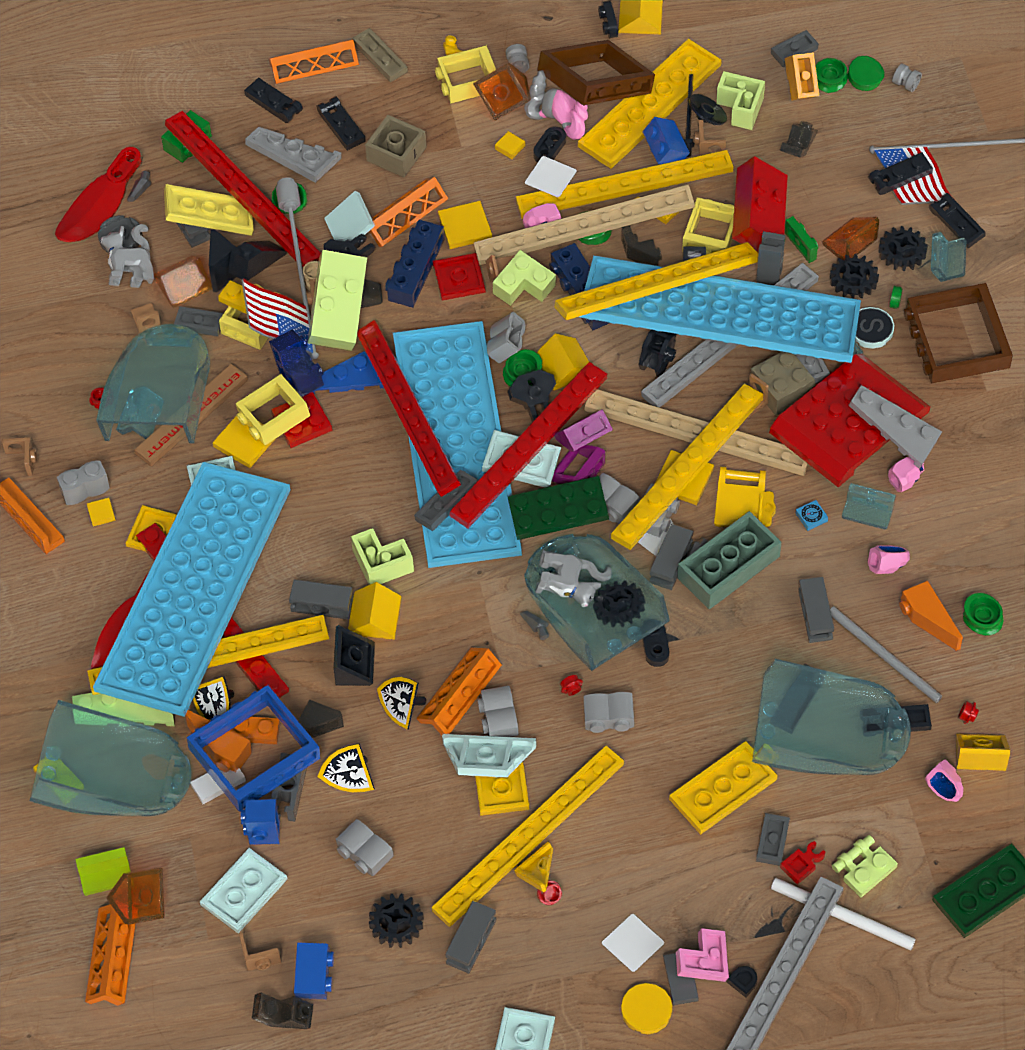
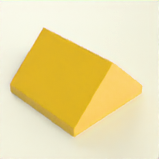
M620 0L618 33L661 35L663 0Z
M556 333L536 352L542 359V371L554 375L556 385L553 388L554 391L567 386L589 362L576 338Z
M378 582L355 591L348 630L363 637L395 640L401 596Z
M956 734V769L1006 771L1010 757V748L1005 735Z

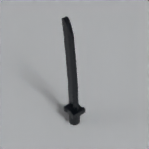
M689 74L686 139H683L690 152L687 157L692 156V148L695 146L693 139H691L692 109L689 105V98L693 94V74Z

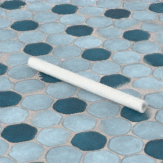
M775 878L771 887L772 890L804 904L807 903L811 895L810 892L778 878ZM836 904L831 913V916L910 951L914 946L915 938Z

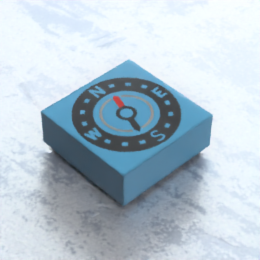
M817 500L796 509L795 514L807 531L828 522V516Z

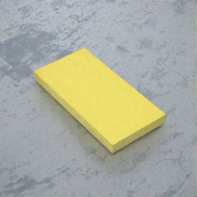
M169 184L165 185L166 221L252 236L254 231L253 216L233 196Z

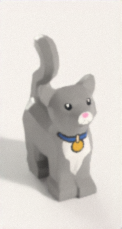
M136 225L131 231L134 241L141 248L123 247L124 226H121L118 232H110L107 236H102L101 244L108 252V265L111 269L109 285L119 286L123 272H132L133 274L130 280V287L139 288L143 280L148 281V284H152L154 272L150 261L149 242L140 235L141 232L149 230L146 225Z
M543 550L539 565L546 569L553 567L556 572L555 574L542 572L540 581L536 583L535 593L540 594L543 590H547L560 597L573 598L582 607H587L593 600L595 592L600 588L601 583L578 582L580 570L586 569L592 578L605 582L612 577V569L607 566L604 572L600 573L596 566L588 560L580 559L573 554L564 555Z

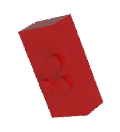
M755 156L737 168L732 239L741 244L748 242L759 253L763 231L784 235L788 175Z

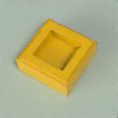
M509 131L495 144V150L510 159H513L525 147V141Z
M109 498L87 503L93 527L116 521Z

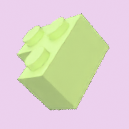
M723 71L717 87V104L732 108L731 125L749 130L753 129L764 99L765 81Z
M519 250L493 281V294L510 306L523 290L543 302L556 286V274Z
M373 528L351 536L353 553L368 585L375 582L383 584L414 572L413 557L404 539L381 546Z

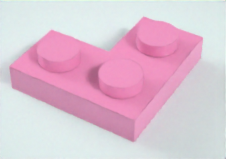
M701 928L698 932L699 951L682 948L677 950V976L725 982L729 978L725 931Z

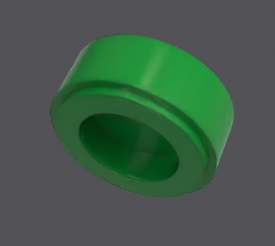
M893 287L890 308H899L902 287Z

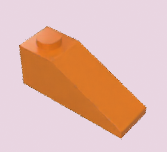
M928 581L902 591L901 602L899 603L900 609L904 615H908L912 623L954 650L961 649L963 637Z
M190 710L186 713L187 726L192 733L195 732V729L202 728L210 722V720ZM230 730L203 747L214 764L223 772L231 770L236 773L252 754L250 740Z

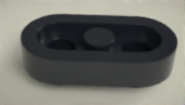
M611 0L602 1L601 6H598L599 18L604 19V22H602L603 33L608 35L609 39L618 37V27Z
M550 127L544 132L533 149V156L536 162H539L542 156L552 160L555 159L566 143V132L562 128Z
M659 621L645 623L642 627V642L646 661L651 666L661 667L668 662L670 653L666 629ZM654 629L657 630V632L652 633L650 632V630ZM660 650L661 653H655L654 651Z

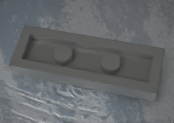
M460 470L456 475L461 485L442 497L437 492L414 515L415 520L431 531H434L450 515L452 508L478 482V479Z

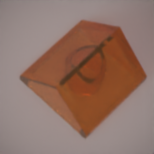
M510 63L503 65L473 83L494 121L531 100L527 77Z
M878 217L852 218L823 240L822 244L842 260H845V255L847 254L850 258H853L854 254H860L877 240L880 221Z
M190 256L154 273V280L173 308L212 290L210 280L198 257Z
M163 868L123 873L108 894L107 900L125 924H135L164 918Z

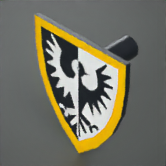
M224 676L199 685L193 701L200 716L211 721L216 715H222L230 710V699L234 697V692L231 689L228 690Z
M395 677L381 684L377 688L380 702L391 720L399 726L409 729L414 706H424L426 698L425 696H416L418 682L405 677Z
M360 743L340 748L331 754L321 766L317 776L329 786L341 791L354 793L375 789L366 764L368 759L363 755Z

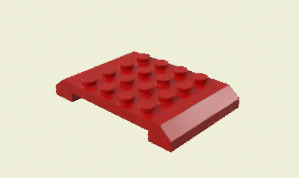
M855 354L852 357L851 363L845 362L781 413L771 425L769 431L772 436L837 487H840L852 477L858 466L890 441V439L886 440L881 435V431L876 426L869 425L849 407L850 402L861 385L919 419L927 415L931 406L863 354Z

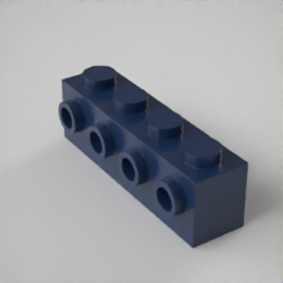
M418 220L416 226L411 228L408 244L403 245L401 259L395 262L393 276L388 278L385 285L388 301L414 308L433 266V261L436 260L445 240L444 226Z
M573 243L552 252L549 267L551 272L560 279L559 282L563 291H567L569 295L584 292L590 266L576 244ZM582 318L585 324H589L592 331L610 324V322Z

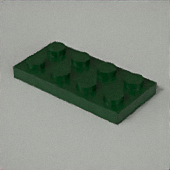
M599 476L507 496L517 540L609 520Z
M1011 843L934 895L932 901L963 938H966L1025 897V858Z

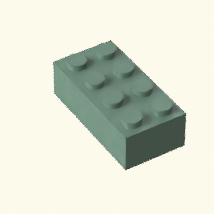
M749 511L678 564V579L710 610L778 559L781 552V541Z

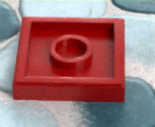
M476 253L433 261V268L442 301L486 293Z

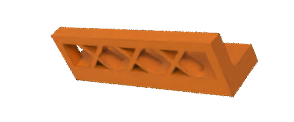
M354 40L269 58L275 84L359 65ZM350 49L353 62L343 63L338 57L342 51ZM338 52L336 57L331 55V53ZM322 55H328L334 59L327 68L317 64ZM317 57L316 60H315V62L312 61L311 59H309V58ZM306 59L313 65L309 72L303 73L296 69L301 60ZM336 61L341 64V65L333 66ZM296 62L294 67L289 63ZM285 64L292 68L288 77L279 78L276 66ZM315 66L320 68L319 70L312 71ZM294 71L299 73L297 75L292 76Z
M435 177L426 178L374 215L372 221L375 226L367 233H371L378 246L383 247L448 200V197ZM433 188L440 197L435 202L428 201L429 191ZM415 201L422 203V209L419 214L411 213L412 203ZM398 213L406 215L405 223L402 226L394 225L395 217ZM382 225L389 227L388 236L383 240L376 230Z
M9 477L0 483V505L45 554H48L65 542L64 536Z
M471 647L416 719L421 724H432L441 736L443 734H450L502 664L489 648Z
M119 901L98 908L85 1002L89 1004L103 1000L117 1006L125 1004L137 910ZM110 913V918L106 923L107 914ZM106 936H107V941H106V943L104 944V946L102 947L103 941H104V939H105ZM104 959L103 966L99 970V966ZM100 984V991L96 994V988Z

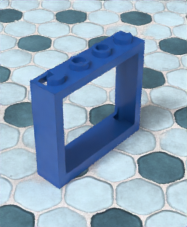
M268 685L258 692L254 691L244 701L235 703L230 710L222 715H216L208 724L202 728L195 729V732L187 737L188 748L239 812L245 809L246 800L260 799L320 759V749L317 743ZM268 706L302 748L238 790H235L202 748Z

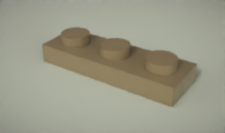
M370 28L352 38L354 45L389 82L408 72L407 66Z

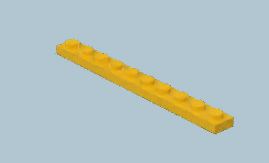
M724 150L570 184L566 186L560 197H555L544 191L516 196V204L521 219H523L526 212L546 203L555 204L558 210H564L731 173L734 166L728 151Z
M748 242L557 299L555 300L554 308L565 320L573 319L757 263L759 253Z
M743 384L611 533V539L631 550L762 402L763 394Z
M324 615L222 638L208 668L328 640L329 635ZM102 667L87 670L93 695L101 694L94 692L93 686Z
M605 746L434 904L432 912L447 926L451 927L468 911L472 901L478 902L612 777L624 765V760L609 747Z

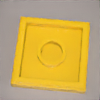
M481 201L438 211V217L441 225L444 226V234L449 249L492 238Z
M235 416L213 441V447L228 456H232L234 460L244 466L251 468L273 441L264 445L260 439L255 440L249 432L248 425L243 426L237 416Z
M670 451L656 482L682 453ZM707 463L680 493L678 499L697 505L712 475L714 465Z
M142 505L125 543L126 546L146 552L144 546L136 539V535L156 523L167 536L177 514Z
M523 762L508 777L475 776L480 816L529 810Z

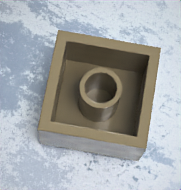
M387 115L365 144L367 161L401 177H405L426 149L425 131Z
M781 352L751 368V374H754L768 384L767 406L775 416L784 412L815 387V379L795 354ZM755 383L757 389L760 392H763L762 388L757 383Z

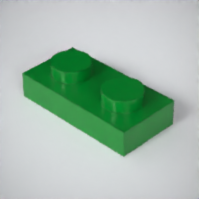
M794 216L786 219V236L808 263L817 260L819 248L817 241L807 234L804 225L801 222L798 223Z

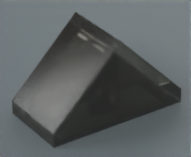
M312 700L308 701L298 720L312 738L344 727L341 711Z

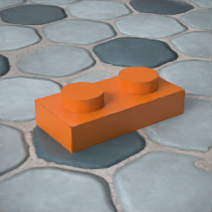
M250 717L230 731L250 740V743L277 745L280 720L278 718Z

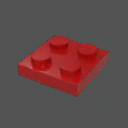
M313 392L301 396L307 404L310 416L283 433L290 448L332 431V425ZM285 403L271 409L273 418L289 409L290 405Z

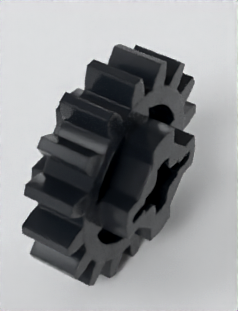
M903 226L898 231L893 227L891 233L886 231L884 237L880 238L878 253H881L880 259L886 260V266L893 264L894 270L898 267H902L903 271L906 270V267L914 270L915 264L921 266L922 260L926 259L928 244H925L926 238L920 237V231L913 233L912 227L908 231L904 230Z
M847 254L845 255V260L838 258L837 264H832V270L830 271L831 286H836V293L842 291V297H846L849 294L851 299H854L855 295L862 299L864 293L871 295L872 289L876 290L879 280V274H877L878 267H873L872 260L866 262V256L859 259L857 254H854L853 258H850Z
M625 580L622 585H618L617 581H614V586L606 584V590L599 589V596H594L593 609L597 619H602L603 625L610 622L613 628L617 623H620L621 627H624L627 621L633 624L632 618L639 619L641 617L640 612L645 611L644 604L646 602L641 588L636 589L635 583L628 586Z
M392 893L389 900L381 897V905L373 904L375 912H369L371 920L369 921V928L373 929L372 936L374 938L379 936V943L381 945L388 941L389 948H392L394 943H398L399 948H402L404 941L409 945L412 944V936L419 938L418 930L423 929V912H419V903L413 905L412 897L404 900L402 893L399 895V898H395Z

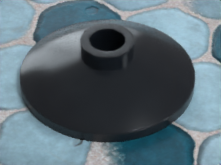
M693 94L689 98V105L699 120L713 125H723L727 121L725 111L714 100L701 94Z

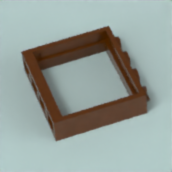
M610 40L542 50L537 71L542 70L546 78L583 106L651 94L655 78L653 72ZM604 61L621 75L586 81L569 67Z
M986 283L907 299L904 317L906 321L910 322L911 337L916 339L918 357L923 359V371L925 376H929L931 384L1009 369L1011 367L1013 354ZM977 303L996 355L936 366L918 314Z

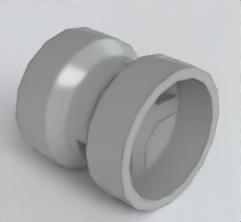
M521 44L509 46L506 49L508 70L512 74L525 73L529 69L526 47Z
M902 63L896 69L892 82L899 86L903 85L906 90L913 92L920 83L922 73L917 70L912 71L909 69V66Z

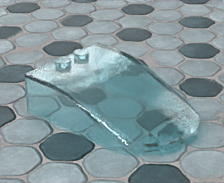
M166 324L141 332L127 344L109 374L100 401L96 421L105 441H110L113 423L182 425L189 443H194L210 367L209 352L199 334L185 326Z
M574 534L557 537L539 547L527 562L528 568L524 577L531 597L567 646L591 671L670 621L664 595L612 545L598 536L587 534L586 537H574ZM543 550L564 555L573 554L580 559L588 560L596 566L600 573H603L607 566L611 567L612 577L610 580L605 582L597 581L591 577L588 570L581 569L578 582L601 583L594 596H599V589L606 590V584L614 586V581H617L618 585H622L625 580L628 586L635 583L636 589L641 588L642 594H644L646 602L644 604L645 611L640 612L641 617L639 619L632 618L633 624L627 621L624 627L617 623L613 628L610 622L603 625L602 619H597L593 609L594 599L587 607H582L573 598L560 597L547 590H543L540 594L535 593L536 583L540 581L541 573L550 572L555 574L556 572L553 567L546 569L539 565Z
M774 659L763 676L752 762L813 774H879L893 767L905 754L911 736L909 718L905 708L902 709L894 699L895 695L879 684ZM877 724L882 730L867 732V725Z
M58 700L48 722L29 801L64 811L89 815L156 816L172 810L182 801L190 786L191 766L187 755L184 756L177 746L178 742L159 729Z

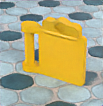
M720 466L714 519L715 526L727 528L749 511L765 527L771 526L776 506L773 492H765L766 471L760 470L759 473L727 470V467ZM726 479L758 482V487L725 484Z

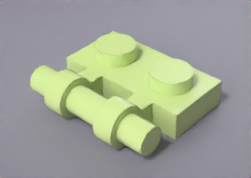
M867 835L863 840H857L853 844L854 847L847 853L843 852L839 855L837 861L832 865L833 870L837 873L842 869L848 872L844 876L843 881L860 898L894 871L898 865L881 847L877 848L874 852L869 849L875 843L870 835ZM861 855L864 860L856 866L853 860Z

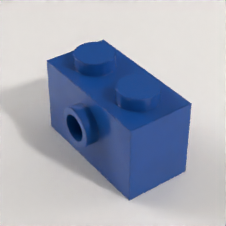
M654 117L642 131L658 164L683 160L690 153L673 120Z
M276 799L246 800L245 809L241 810V825H243V834L248 836L250 845L279 844L280 820Z
M297 942L294 995L296 998L327 1000V992H332V977H328L329 967L334 965V951H330L328 944Z

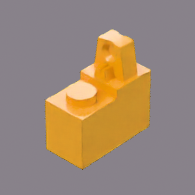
M814 52L792 55L785 58L791 101L819 96Z

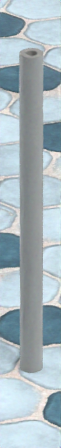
M833 606L830 609L832 617L930 699L935 703L941 700L942 695L836 607Z

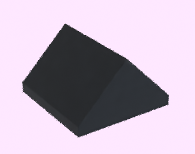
M210 230L209 272L213 292H219L230 280L232 281L236 278V276L228 272L230 253L236 246L216 230Z
M340 625L336 626L333 670L336 686L372 685L375 642Z

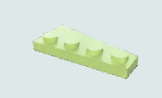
M92 693L72 696L76 722L107 723L108 721H119L120 724L139 722L144 723V725L159 723L166 724V726H175L174 716L169 712L104 694L93 695Z

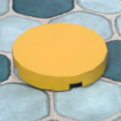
M644 983L636 985L627 991L622 1000L621 1013L624 1022L630 1029L648 1035L657 1033L667 1026L672 1015L673 1006L670 996L664 989L655 984Z

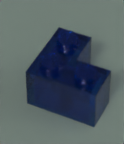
M292 329L269 341L279 374H282L301 397L324 385L321 377L324 375L323 370L318 363L315 364L311 356L306 352L308 345L302 335L299 336Z

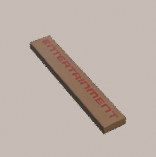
M230 364L134 449L135 455L152 467L248 381L247 375Z

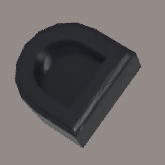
M741 966L730 974L726 982L746 998L757 985V974L751 967Z

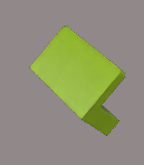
M125 847L75 859L85 896L133 884Z

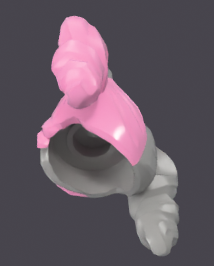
M542 70L538 71L537 76L533 77L529 90L530 96L524 106L526 115L533 120L547 117L556 119L562 125L569 138L572 140L581 139L585 133L584 122L588 119L587 105H581L562 90L551 88L545 92V73Z

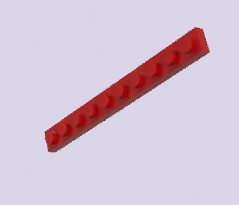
M183 111L166 119L165 126L296 261L291 224L282 212ZM296 228L303 268L308 262L319 261L321 253Z
M373 320L357 330V336L438 494L442 497L459 487L461 483L378 323Z
M588 362L452 508L449 516L469 529L603 384L608 374L591 362Z
M154 523L138 533L136 539L144 546L153 561H155L166 539V535ZM232 617L222 638L244 634ZM263 655L235 661L258 691L268 685L278 698L289 692V687Z

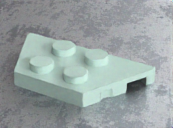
M442 735L443 745L458 775L508 777L536 749V738Z

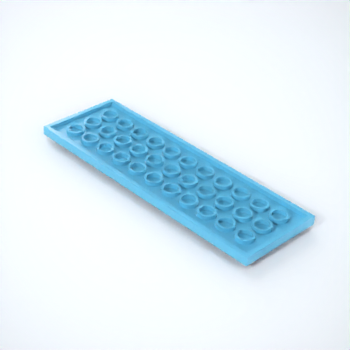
M593 255L584 291L663 267ZM711 276L579 317L851 363L861 300Z
M483 321L393 333L397 362L455 474L462 470L479 481L486 473L482 471V466L493 431L501 432ZM408 435L420 510L437 493V490ZM510 484L469 529L450 516L434 531L422 525L428 568L522 556L521 543L516 537L507 497L512 495Z
M206 462L202 463L94 683V692L185 717L291 490L290 484Z

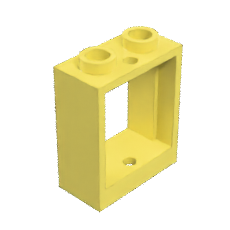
M487 45L437 58L436 77L438 80H442V92L444 96H448L450 104L500 91L499 75ZM481 65L485 78L452 86L448 77L449 73Z
M697 197L683 237L682 252L684 246L706 247V255L730 248L733 241L734 205ZM700 216L730 223L725 240L694 234Z
M228 306L219 320L221 334L261 350L268 337L249 328L248 324L237 320L242 312Z
M282 374L236 403L239 412L236 414L238 420L243 426L247 424L252 437L255 440L260 439L264 445H267L310 416L306 402ZM280 394L290 405V408L262 426L251 412Z

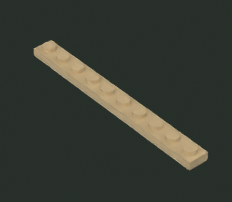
M688 184L474 242L479 265L486 264L485 261L491 255H495V258L516 255L519 250L528 253L695 207Z
M598 389L585 404L586 412L594 413L603 409L607 418L690 443L709 424L706 421ZM735 431L718 450L801 476L805 475L808 463L784 444L740 431Z

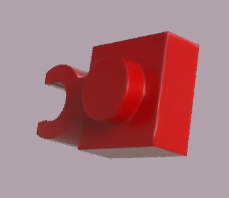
M815 841L808 844L805 853L797 849L780 863V868L797 885L816 870L814 863L821 862L825 858L826 852L824 850L819 854L812 852L816 848L817 843Z

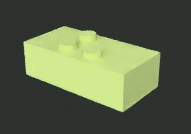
M322 250L318 261L307 343L352 351L357 338L367 257Z

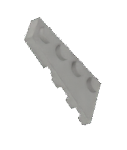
M258 127L245 139V145L315 183L341 160V152L334 150L331 153L325 151L324 147L315 145V147L306 145L300 139H286L284 134Z
M862 385L849 404V407L869 425L876 426L886 440L890 439L899 447L898 450L904 456L908 455L914 460V465L919 469L942 431Z

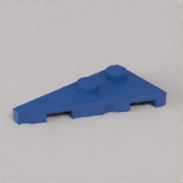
M365 351L295 386L298 394L305 395L311 392L315 394V391L329 390V393L352 389L364 390L366 386L380 385V388H384Z

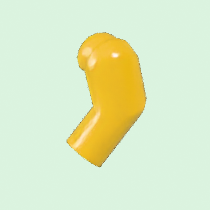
M451 35L446 36L445 42H443L446 56L463 52L457 48L456 37Z

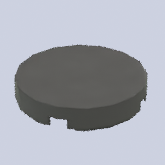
M119 215L107 219L102 223L101 229L98 232L100 246L107 252L106 248L101 244L102 236H107L110 232H118L120 227L124 226L123 247L138 248L139 244L134 241L131 231L134 226L140 224L131 217L124 218V216Z

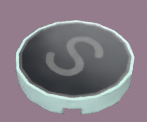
M868 307L860 309L855 341L860 346L871 349L886 345V342L893 337L894 322L892 317L879 308Z

